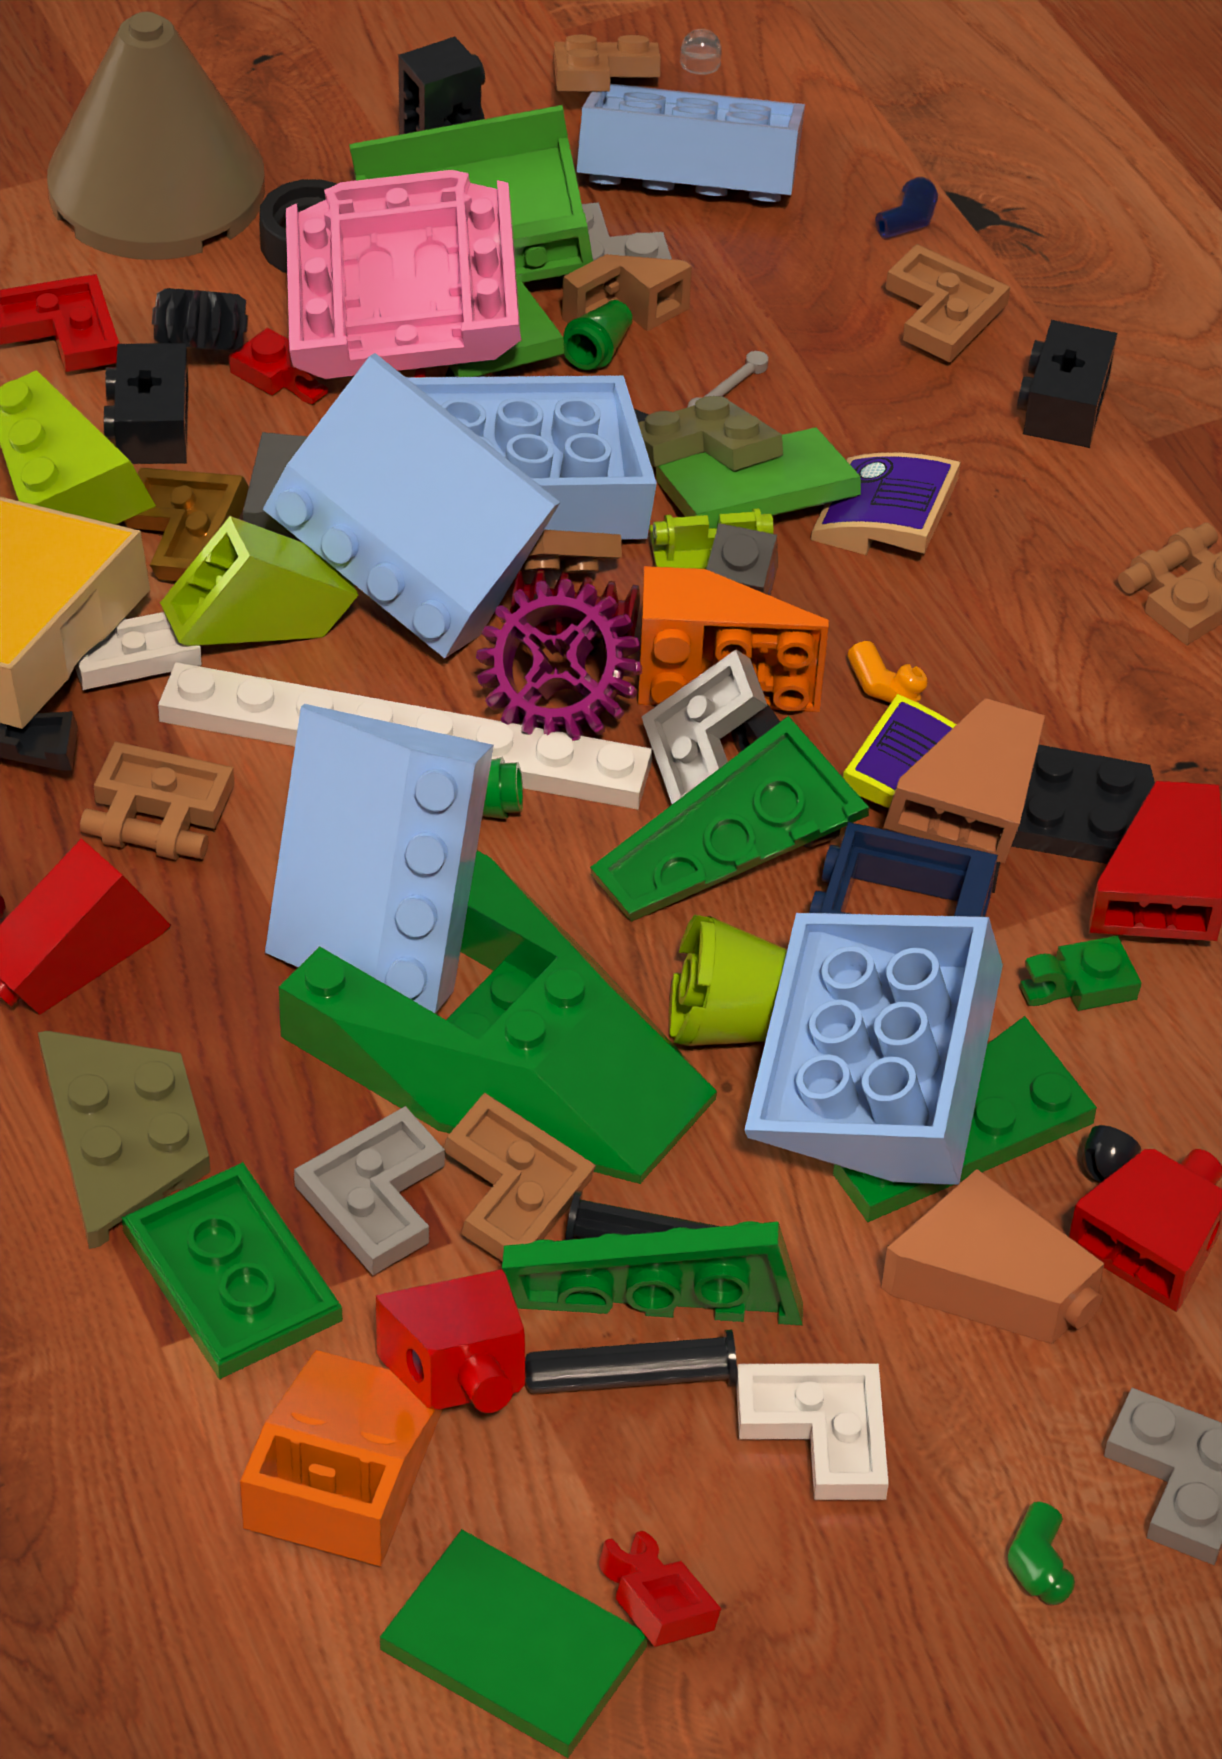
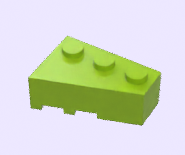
M37 370L0 386V446L18 501L115 525L156 506L131 461Z

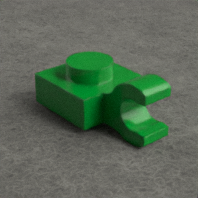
M1117 935L1058 946L1056 957L1051 954H1038L1027 958L1025 966L1032 979L1021 981L1019 986L1030 1006H1040L1060 998L1071 997L1077 1010L1081 1011L1137 1000L1142 982Z

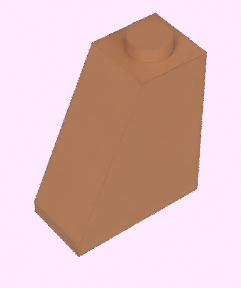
M985 698L899 778L883 828L906 835L997 854V862L1005 864L1020 824L1045 715Z
M976 1169L887 1247L881 1288L897 1298L1053 1344L1071 1326L1076 1329L1085 1326L1097 1312L1102 1302V1295L1098 1291L1104 1263Z

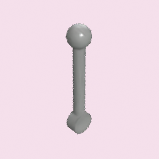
M761 351L748 353L746 364L704 397L724 396L750 374L765 372L768 367L767 354ZM701 397L691 399L687 407L694 406L695 402Z

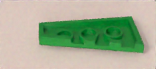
M787 716L590 867L591 874L632 922L847 826L848 822L854 823L869 816V807L795 722Z
M1025 1016L987 1044L960 1182L965 1180L976 1169L985 1172L1094 1124L1096 1105ZM834 1164L833 1176L867 1222H871L953 1186V1184L892 1182Z
M746 1221L733 1226L698 1229L678 1227L664 1232L630 1235L610 1233L596 1238L562 1241L542 1239L528 1244L504 1246L502 1270L506 1274L518 1309L607 1314L612 1309L613 1303L630 1304L639 1311L646 1312L645 1316L673 1318L674 1308L676 1307L715 1309V1320L744 1322L745 1311L778 1313V1324L803 1326V1300L779 1221L767 1223Z

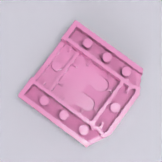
M455 170L375 178L336 184L324 190L326 200L301 212L298 211L297 203L286 208L289 351L293 367L324 379L354 376L367 358L374 353L379 355L397 371L495 360L521 341L512 208L509 184L507 182L497 180V189L470 183L468 173Z

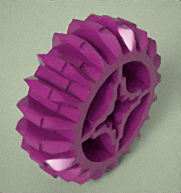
M569 579L561 580L557 596L552 595L551 589L545 581L537 582L536 593L538 599L530 601L522 590L516 591L514 599L520 608L511 614L506 607L499 605L495 613L504 623V626L501 630L493 626H485L482 631L483 636L487 640L496 644L495 648H483L478 650L476 658L480 663L494 666L477 676L478 683L483 688H496L488 695L486 703L492 710L506 707L503 711L501 722L509 725L511 723L518 724L523 720L521 732L529 735L534 732L535 728H542L544 725V734H547V736L551 732H561L562 728H566L568 736L572 741H576L583 736L581 725L587 722L597 735L603 734L605 726L598 716L607 710L613 718H622L624 711L614 701L615 697L618 694L627 699H633L637 694L635 687L629 682L624 681L623 676L642 674L643 667L639 661L624 658L635 654L641 649V643L637 637H622L633 626L631 619L627 614L612 618L618 604L611 596L602 599L595 605L597 590L590 584H586L581 589L576 599L574 585ZM571 617L582 620L578 626L571 624L565 631L557 635H546L535 628L540 623L553 618ZM601 631L606 643L607 661L604 674L600 682L597 683L586 672L585 661L589 652L594 648L591 641ZM520 642H522L532 652L534 659L532 668L524 677L528 683L518 693L513 678V661ZM540 646H544L552 654L559 651L563 657L565 650H567L566 657L571 663L570 666L580 678H574L568 671L560 673L556 667L554 674H551L553 668L548 662V657L540 649ZM562 689H572L585 697L578 703L562 708H544L536 705L541 698L548 700L555 692Z

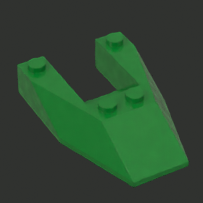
M478 850L476 851L460 952L493 970V972L447 1019L440 1017L320 946L279 986L282 1038L399 1108L406 1106L416 1118L434 1129L450 1134L479 1098L486 1093L595 1164L594 1172L641 1184L717 1097V1090L596 960L492 858Z

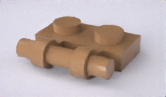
M1203 523L1195 529L1186 527L1170 536L1167 546L1157 552L1147 550L1132 559L1131 567L1118 576L1119 585L1126 593L1132 594L1142 587L1151 593L1147 598L1145 613L1186 646L1222 624V551L1214 555L1206 549L1218 540L1217 531L1209 523ZM1181 565L1188 571L1178 578L1169 572L1176 566Z
M115 741L94 783L95 802L109 805V810L106 813L86 808L81 817L80 832L102 837V843L105 845L123 848L126 843L156 849V855L159 857L177 860L180 855L202 860L208 846V835L187 830L190 824L215 829L234 786V767ZM136 812L164 817V820L160 825L134 819Z

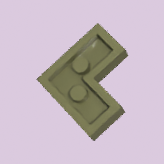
M722 396L703 397L698 399L694 406L674 412H654L649 414L645 421L638 422L648 457L653 467L701 452H706L733 471L783 456L781 433Z

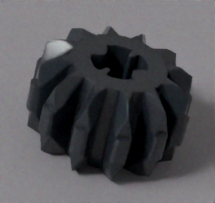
M165 288L157 293L156 304L152 311L154 339L158 343H186L187 347L236 351L243 347L245 332L248 330L249 315H246V300L239 294Z

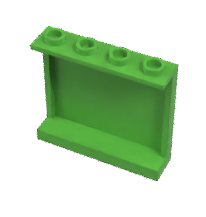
M563 105L349 144L356 181L455 170L468 173L470 183L497 189V180L507 182L511 197L517 282L522 281L523 283L567 275L593 261L586 216L582 208L567 135Z

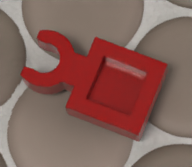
M643 1530L636 1532L630 1553L623 1551L612 1538L605 1540L599 1559V1567L606 1577L619 1584L615 1599L654 1647L715 1631L722 1608L682 1561L664 1565L659 1560V1545L651 1535Z

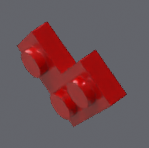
M97 274L0 290V345L55 336L66 372L116 364L117 344L120 343Z

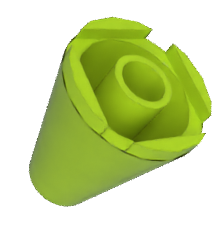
M694 915L687 925L679 948V953L688 955L684 961L681 974L674 973L669 1002L670 1036L676 1037L674 1043L686 1046L765 1042L787 949L711 916Z

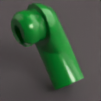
M1038 1501L1029 1506L1008 1552V1565L1028 1593L1032 1596L1039 1595L1047 1605H1059L1071 1595L1075 1587L1074 1575L1069 1570L1063 1568V1560L1051 1546L1062 1524L1063 1517L1053 1506Z

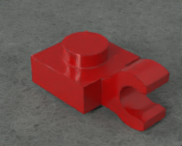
M268 327L246 342L243 347L229 355L230 372L270 395H274L284 387L293 392L302 401L314 404L328 393V387L315 380L316 375L293 367L289 351V339Z

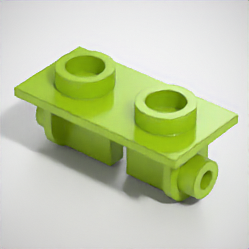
M759 508L752 509V512L719 514L718 524L721 523L773 534L772 514H761ZM665 515L664 521L653 522V525H649L655 567L707 569L717 528L709 529L708 515L674 518L672 515Z

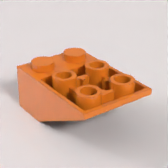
M644 566L640 633L641 649L639 652V662L643 669L642 674L639 675L638 704L659 705L731 652L738 650L751 659L766 702L772 710L820 712L829 620L707 569Z
M315 1350L265 1421L241 1477L243 1529L381 1567L443 1409L427 1408L389 1369Z

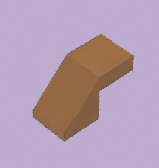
M606 254L563 276L562 320L568 324L570 321L606 304L608 301L618 300L628 306L633 320L646 331H649L689 309L692 266L685 260Z

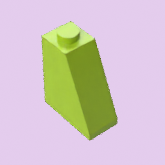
M229 516L161 600L160 604L178 642L187 646L323 638L358 597V593L351 581L306 544Z

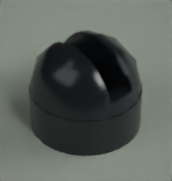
M1098 1125L1091 1129L1085 1142L1082 1162L1091 1178L1103 1182L1139 1154L1141 1146L1132 1136L1117 1128Z

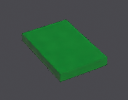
M243 1162L122 1217V1227L125 1236L219 1380L343 1321L341 1304Z
M462 1529L381 1634L380 1650L564 1757L569 1758L647 1648L648 1638L639 1628Z

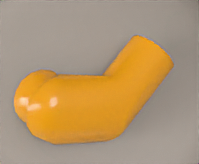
M870 641L859 642L848 651L847 657L863 691L867 695L889 703L894 700L897 694L915 702L920 701V693L927 688L928 680L926 674L919 667L915 666L912 669L910 664H905L898 669L897 673L887 670L874 643Z

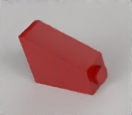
M1156 781L1097 881L1089 921V933L1218 941L1222 924V814L1220 786L1217 784Z
M81 838L0 924V997L11 1007L21 998L41 1015L163 935L171 924L123 874Z

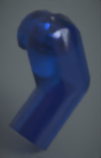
M916 177L909 180L901 191L904 192L901 206L876 214V227L882 238L886 239L929 225L938 201L937 189L929 179Z

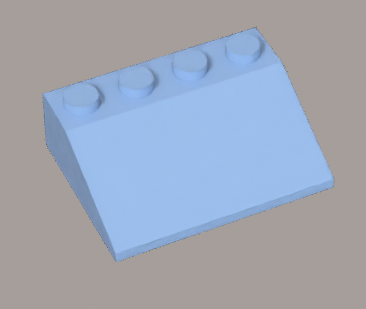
M610 84V92L592 91L582 107L577 173L589 174V181L599 184H620L621 177L643 179L642 186L654 190L674 189V183L696 185L695 192L704 195L725 196L728 189L749 191V198L754 200L780 201L781 194H792L805 104Z
M374 353L367 358L288 462L263 510L443 658H446L481 635L483 628L489 622L561 502L379 355Z
M624 376L407 377L419 389L561 502L544 530L621 534V540L647 539L657 483Z
M303 704L300 709L265 953L299 967L320 946L436 1014L454 992L494 745Z
M796 913L744 1129L747 1138L892 1182L959 1185L1003 967L989 917Z

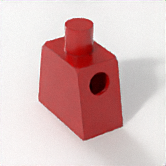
M1144 1149L1076 1203L1069 1238L1102 1261L1106 1270L1177 1312L1185 1301L1222 1228V1189L1216 1186L1222 1178V1165L1214 1155L1203 1149H1193L1180 1164L1156 1149Z
M502 1269L376 1295L377 1355L427 1408L440 1410L473 1403L479 1411L493 1413L504 1408L511 1400L513 1393H518L525 1386L524 1326L506 1274Z

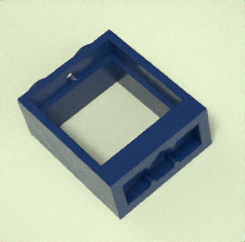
M848 822L841 847L830 844L826 855L822 881L829 883L827 892L815 891L809 913L850 914L845 911L855 879L958 901L954 916L986 917L992 895L998 855Z

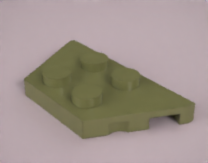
M53 1031L38 1032L40 1052L89 1249L100 1247L109 1241L108 1230L121 1222L122 1217L157 1202L176 1190L189 1187L210 1172L209 1153L182 1055L178 1052Z

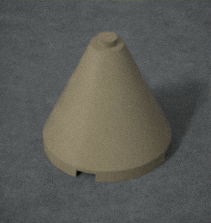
M140 12L125 20L116 32L51 157L47 170L50 206L58 221L64 217L74 226L76 239L108 254L143 260H165L199 254L203 252L202 240L216 236L226 231L227 238L231 240L246 229L260 211V205L265 195L263 159L259 149L173 24L168 19L153 12Z

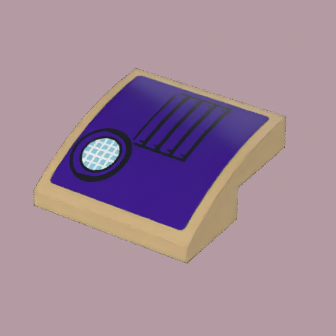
M901 452L872 453L847 458L846 461L861 476V495L826 503L812 530L811 540L867 555L873 540L925 554L959 479L961 462L942 457Z

